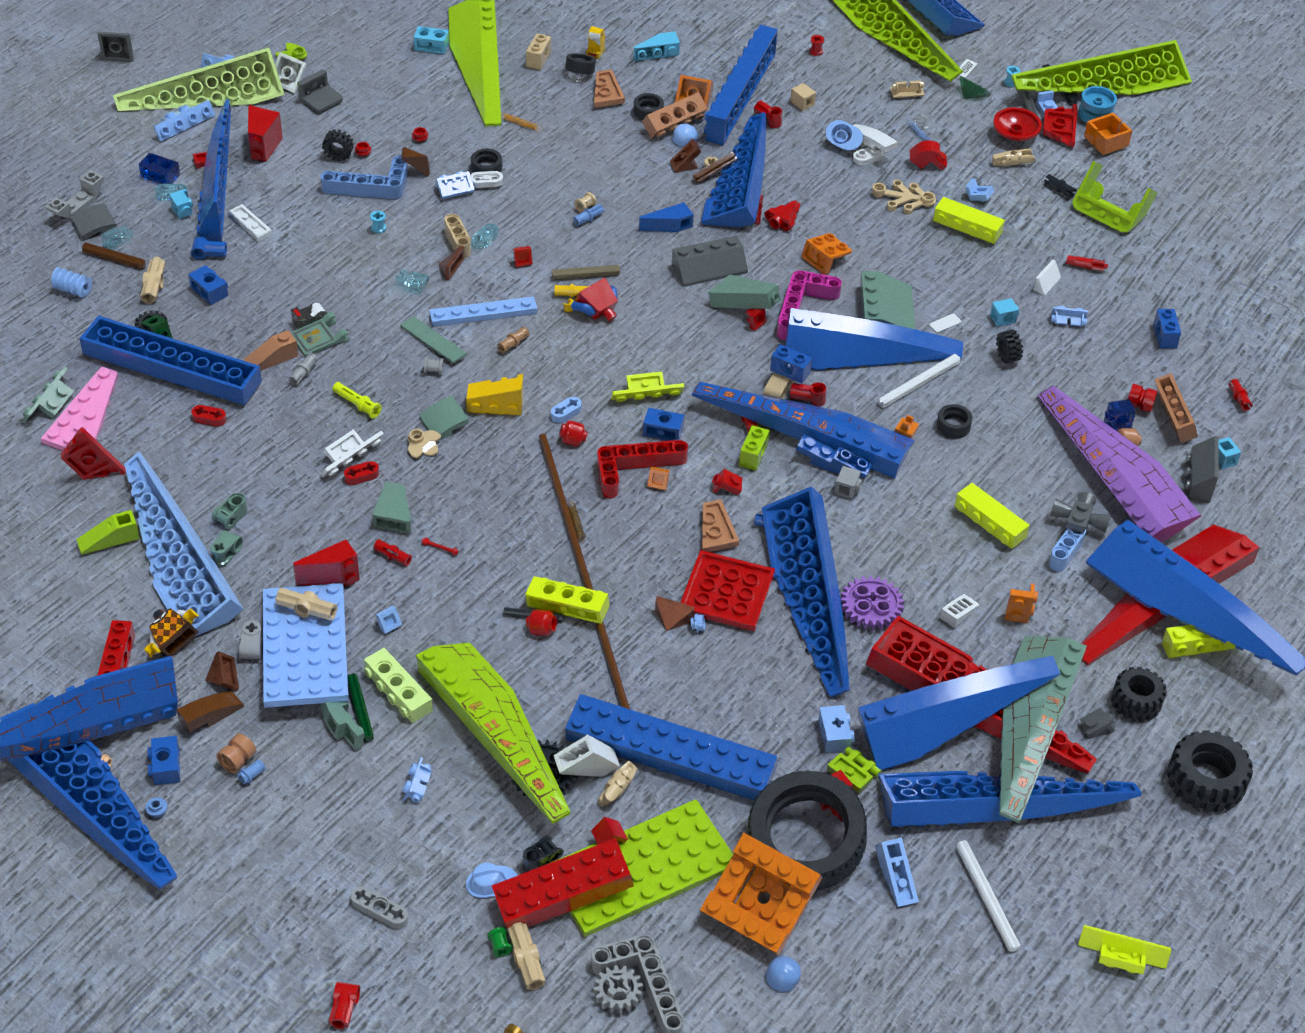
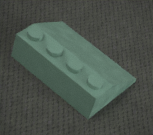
M861 271L859 288L862 319L915 329L911 285L878 271Z

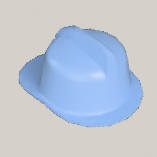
M836 120L827 126L826 137L828 141L837 147L845 150H854L863 141L861 130L845 121Z
M482 863L468 876L466 887L468 892L474 897H493L495 894L491 885L518 875L512 868L507 866Z

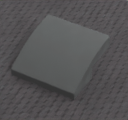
M104 203L84 208L71 215L84 240L99 231L104 235L117 226Z

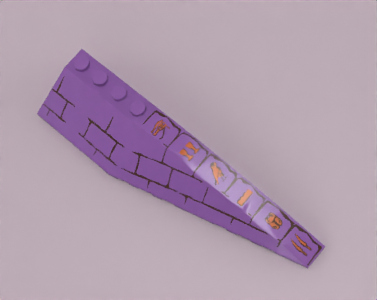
M1050 386L1038 395L1136 526L1163 543L1201 517L1200 513L1156 459L1055 386Z

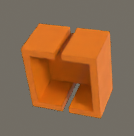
M1110 113L1087 121L1084 137L1092 145H1095L1094 147L1102 155L1129 146L1132 130L1125 123H1121L1122 120L1116 114Z

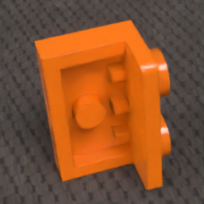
M1030 584L1029 591L1010 589L1004 620L1028 623L1029 617L1034 615L1035 604L1033 603H1037L1038 598L1035 584Z

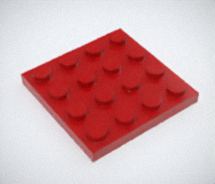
M700 550L680 603L694 607V615H704V618L707 620L755 631L774 577L775 568Z

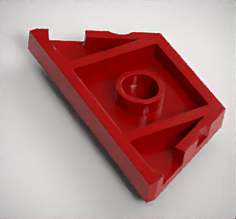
M1073 104L1072 108L1065 109L1064 106L1045 109L1042 134L1074 148L1078 104Z
M83 427L77 431L61 452V459L83 480L95 477H108V473L120 472V475L126 474L125 467Z

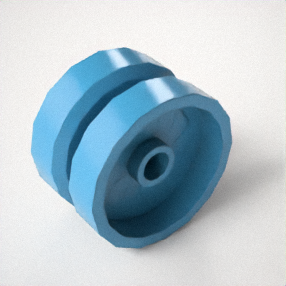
M1102 86L1088 87L1081 96L1078 110L1079 117L1087 123V121L1114 113L1117 96L1113 91Z

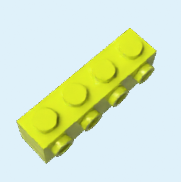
M943 197L935 207L933 221L993 244L996 243L1002 234L1005 222L1004 219Z
M971 483L957 493L955 507L983 527L988 533L999 539L1003 544L1013 549L1027 538L1030 525L975 484Z
M1193 625L1166 628L1162 640V645L1168 658L1236 649L1235 644L1217 640L1196 630V627Z

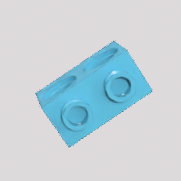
M418 26L413 37L414 50L445 54L449 44V30Z

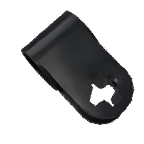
M546 835L524 850L522 869L524 872H528L556 861L563 856L564 850L560 847L558 848L552 842V838Z

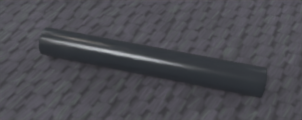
M504 607V615L527 618L533 611ZM553 613L558 622H563L564 614Z

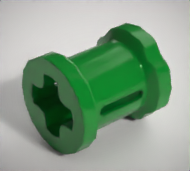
M503 927L494 928L487 933V938L493 946L494 957H503L512 952L511 944H508L506 938L507 931Z

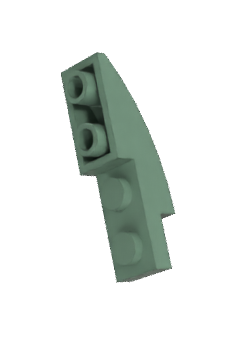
M348 701L320 703L325 723L336 740L344 737L354 750L362 748L365 733L356 724L352 716L347 713Z

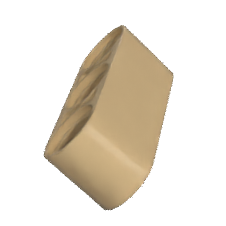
M456 214L446 215L444 218L445 234L453 250L455 251L458 247L464 246V258L471 255V239L460 217Z
M773 373L765 386L763 395L784 399L794 381Z

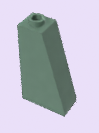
M728 275L708 291L711 306L714 308L771 309L781 301L778 285L735 275Z

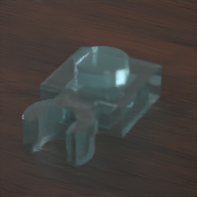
M401 269L400 276L396 275V282L405 283V287L421 292L429 282V276L415 271L409 274L406 270Z

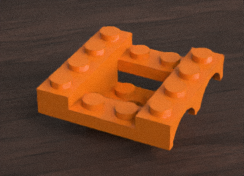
M743 833L733 850L734 855L714 890L709 892L700 911L722 922L742 936L761 944L779 956L822 880V876ZM755 866V867H756L755 870L753 871L751 877L749 878L747 884L745 885V887H744L742 893L740 894L738 900H737L736 903L734 904V901H735L737 895L739 894L741 888L743 887L745 881L747 880L749 874L751 873L753 867ZM764 892L769 893V902L761 904L758 900L759 895Z

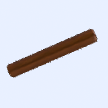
M87 242L82 245V251L87 254L139 269H144L146 266V260Z

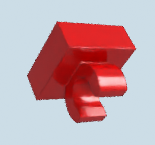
M530 246L513 249L514 265L516 267L533 264Z
M749 308L745 312L749 316L746 321L749 322L750 329L754 331L767 322L765 309L754 310Z

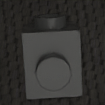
M1101 707L1079 719L1090 738L1106 729H1109L1111 732L1115 731L1112 725L1115 723L1113 717L1109 712L1105 713Z

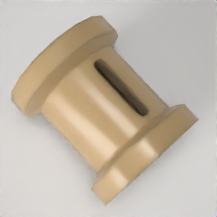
M587 192L581 199H576L574 205L582 213L584 209L595 206L597 200L592 193Z

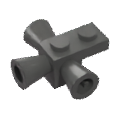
M1089 492L1080 493L1073 507L1056 498L1050 514L1053 517L1068 518L1066 528L1082 533L1087 530L1088 525L1106 533L1111 515L1092 513L1096 504V498Z

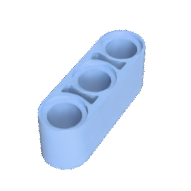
M1067 528L1051 553L1049 567L1053 571L1061 572L1068 566L1082 546L1086 530L1082 533Z

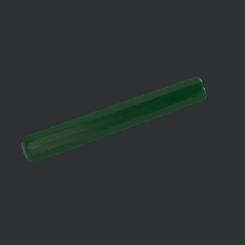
M356 673L348 674V686L358 724L365 733L363 741H372L374 734L358 675Z

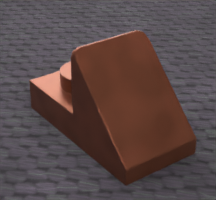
M694 139L689 141L670 160L676 173L698 169L694 159L702 151L697 141Z

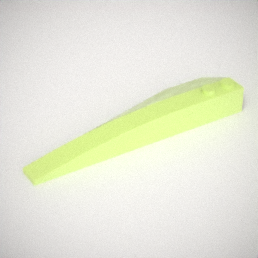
M265 48L113 95L118 111L179 108L183 105L196 106L206 100H209L212 106H223L226 99H230V105H250L285 94L270 48Z

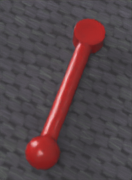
M428 538L422 539V545L424 546L431 545L451 552L455 556L459 552L457 548L451 549L431 542Z

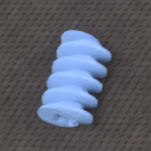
M56 267L52 273L51 284L54 289L84 298L91 291L92 279L90 277L87 278L85 275L80 276L79 273L74 274L73 271L68 272L67 269L62 270L61 267Z

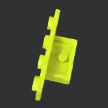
M662 372L627 375L628 390L613 391L611 400L623 402L628 398H634L635 400L644 399L645 396H652L653 398L661 397L663 394L675 396L681 394L685 386L684 383L664 385Z
M1087 925L1083 926L1078 943L1079 946L1100 951L1099 963L1111 968L1124 969L1129 973L1143 974L1146 964L1165 969L1171 954L1170 947Z

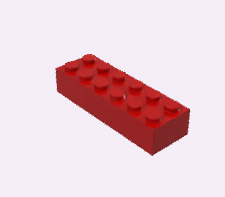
M614 838L491 886L508 930L509 927L518 922L531 927L634 887L618 841Z

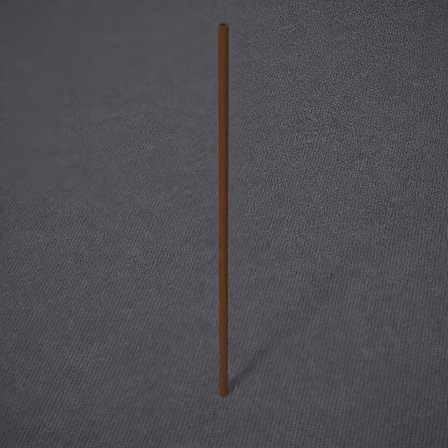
M544 433L540 434L539 439L584 587L594 590L547 436ZM604 622L602 624L596 623L620 705L630 709Z

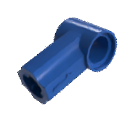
M196 237L193 241L191 256L197 260H203L206 256L226 257L227 242L208 241L204 237Z

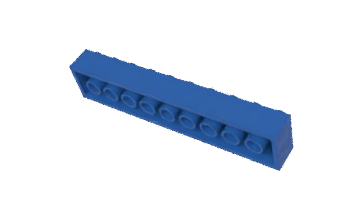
M760 24L758 29L754 31L753 38L749 39L747 48H744L742 56L738 58L737 65L733 66L732 73L728 75L726 83H723L721 92L717 93L715 102H712L710 111H707L705 114V121H707L704 128V134H706L705 141L724 146L776 55L778 29Z
M97 316L79 338L84 355L241 405L247 403L262 382L259 365L102 316Z
M583 694L579 695L565 727L566 740L575 743L589 735L613 748L617 757L751 800H755L760 791L772 782L777 768L778 756Z

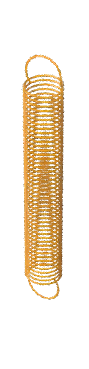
M507 113L503 115L505 120L509 118V121L511 119L513 123L516 122L518 125L532 130L533 128L534 130L539 128V125L536 128L537 124L534 126V123L533 125L532 122L529 124V121L526 122V120L510 114L508 116Z

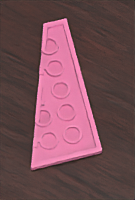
M101 366L41 437L42 444L63 451L81 427L97 439L106 416L107 406L110 404L111 394L114 392L118 380V372Z

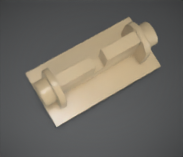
M921 80L910 81L909 86H907V81L895 82L890 87L893 98L924 96L922 90L924 82H921Z

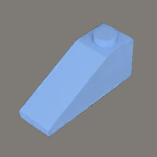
M902 838L876 844L875 849L879 864L896 906L900 907L919 902Z

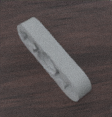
M357 887L351 892V902L354 908L393 929H402L408 924V912L404 907L366 887ZM377 904H383L386 907L381 912L373 909ZM394 916H402V919L398 918L397 920H394Z

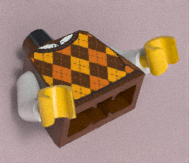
M172 608L165 612L162 609L155 611L153 614L155 621L149 626L151 631L150 644L144 648V651L150 658L161 651L167 656L172 657L199 633L192 625L199 615L191 608L187 611L178 610L176 612Z

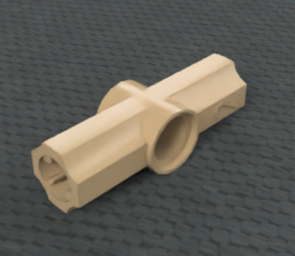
M160 257L151 259L147 272L143 273V288L140 297L146 304L155 302L159 289L163 288V273L166 264L165 260H162Z
M280 588L275 598L276 604L294 609L296 614L305 618L309 615H314L333 621L338 610L337 604L321 600L311 591H305L301 594Z
M521 922L515 923L508 928V935L513 947L516 967L521 971L526 989L532 991L540 989L541 986L545 985V978L540 966L537 946L535 943H532L527 925Z

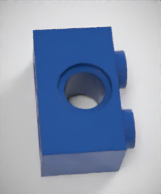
M206 265L188 274L190 288L210 305L228 296V284L225 279H221L214 270H211Z
M1157 309L1153 326L1159 348H1177L1181 330L1175 309Z
M780 344L771 356L770 371L803 384L811 372L812 357Z
M648 408L643 422V436L667 441L680 440L684 428V414Z
M177 736L151 738V747L147 748L148 759L152 760V764H148L149 777H153L155 785L181 782L180 753Z

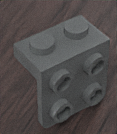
M323 69L297 82L299 98L317 112H322L343 101V96L328 85L327 72Z

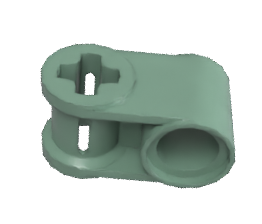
M242 493L231 494L220 506L215 508L212 513V520L222 523L228 530L232 529L248 512L245 496Z
M225 530L220 533L219 537L210 546V551L213 553L212 559L217 567L226 566L233 556L240 551L243 537Z

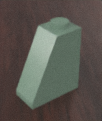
M385 482L372 514L373 528L411 534V518L404 485Z

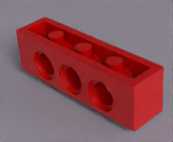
M111 621L97 676L128 667L135 640L132 621Z

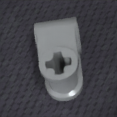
M250 620L245 622L242 627L239 658L261 659V626L259 622Z

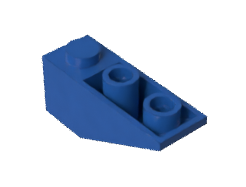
M683 202L639 216V231H683L693 227L694 214Z

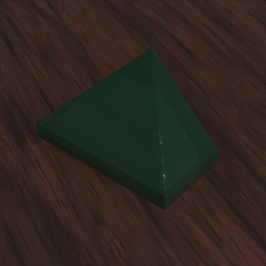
M963 76L959 78L964 99L989 97L991 95L987 89Z

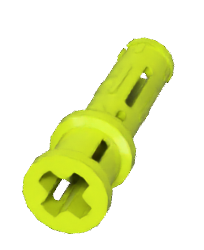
M336 382L333 385L332 390L334 393L356 405L359 411L366 412L370 418L374 419L381 413V404L372 402L368 396L359 395L341 384V382Z

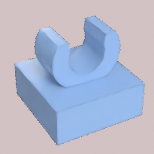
M390 606L375 615L381 632L384 634L402 625L394 606Z

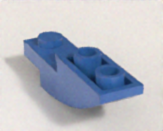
M805 433L796 448L797 451L812 458L811 464L837 474L840 473L843 466L861 471L860 477L865 478L873 464L841 446L836 450Z

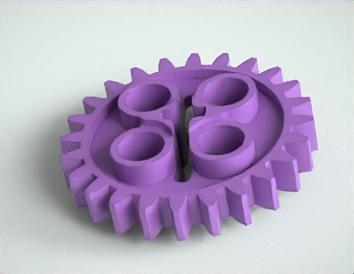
M871 575L867 580L864 576L861 577V581L854 578V583L848 582V586H844L843 592H841L842 612H845V618L850 617V623L856 621L857 627L862 624L865 630L868 626H871L873 631L876 626L883 630V625L889 627L898 615L901 617L904 609L903 594L899 593V588L893 589L894 583L887 584V579L880 581L879 576L876 580H873Z

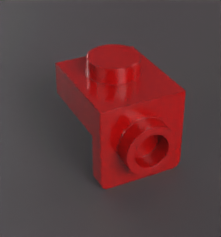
M723 469L719 474H715L712 479V491L714 493H717L721 488L735 495H739L742 492V477L726 469Z

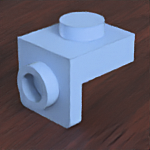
M975 178L971 179L966 185V193L970 201H987L994 192L993 186H978Z

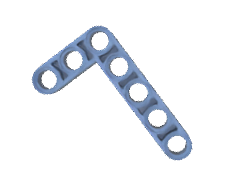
M402 155L395 156L392 160L389 176L325 171L320 175L321 189L327 194L400 199L403 196L408 177V163L401 159Z

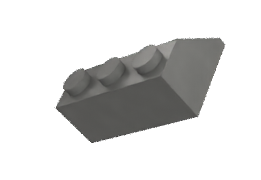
M1217 436L1192 446L1190 454H1186L1185 464H1188V467H1186L1185 478H1188L1185 483V491H1188V499L1211 502L1219 477V437Z

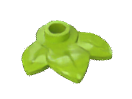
M286 43V50L281 52L300 61L307 57L305 48L293 43Z

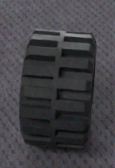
M1130 667L1129 670L1125 669L1121 674L1119 673L1112 691L1111 701L1113 702V707L1117 708V712L1123 714L1124 718H1131V721L1135 722L1136 720L1144 722L1145 719L1150 721L1153 717L1156 718L1166 697L1167 687L1163 683L1162 677H1158L1156 672L1152 673L1150 672L1151 669L1148 668L1145 670L1142 667H1137V669ZM1133 692L1140 693V694H1142V695H1144V696L1136 695V694L1133 693Z

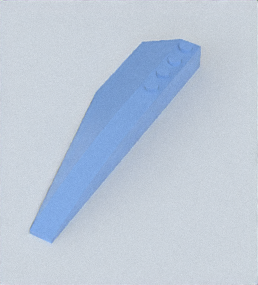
M140 452L136 453L125 463L128 481L132 486L131 494L136 503L134 505L135 511L139 515L137 519L142 540L147 549L145 551L146 557L150 561L149 569L154 578L152 581L154 588L167 610L172 608L176 612L178 610L187 611L191 608L199 615L192 624L199 631L197 635L228 623L244 610L168 490Z

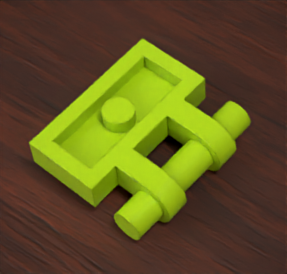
M847 747L844 753L848 757L840 752L827 765V770L832 774L842 770L853 784L852 789L860 793L872 782L873 776L871 773L878 777L882 770L876 767V763L872 760L868 761L858 750Z

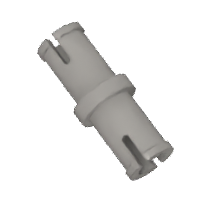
M308 353L303 362L296 366V370L289 377L290 383L297 386L304 376L310 373V369L318 361V358H315V354Z

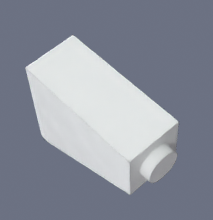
M589 735L554 755L559 773L564 775L603 777L620 767L614 749Z

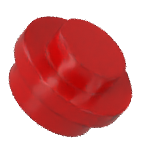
M417 127L413 130L412 138L417 142H423L428 139V132L423 127Z
M359 142L356 144L355 153L365 157L371 153V147L367 142Z

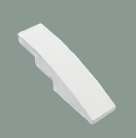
M853 125L860 129L863 134V141L860 145L862 148L865 146H869L873 150L879 148L884 153L897 148L898 142L887 134L868 126Z

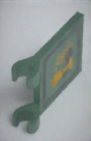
M329 312L322 319L291 332L305 357H307L308 353L314 354L336 343L349 341L348 332L345 329L340 330L334 336L327 325L336 324L333 312Z

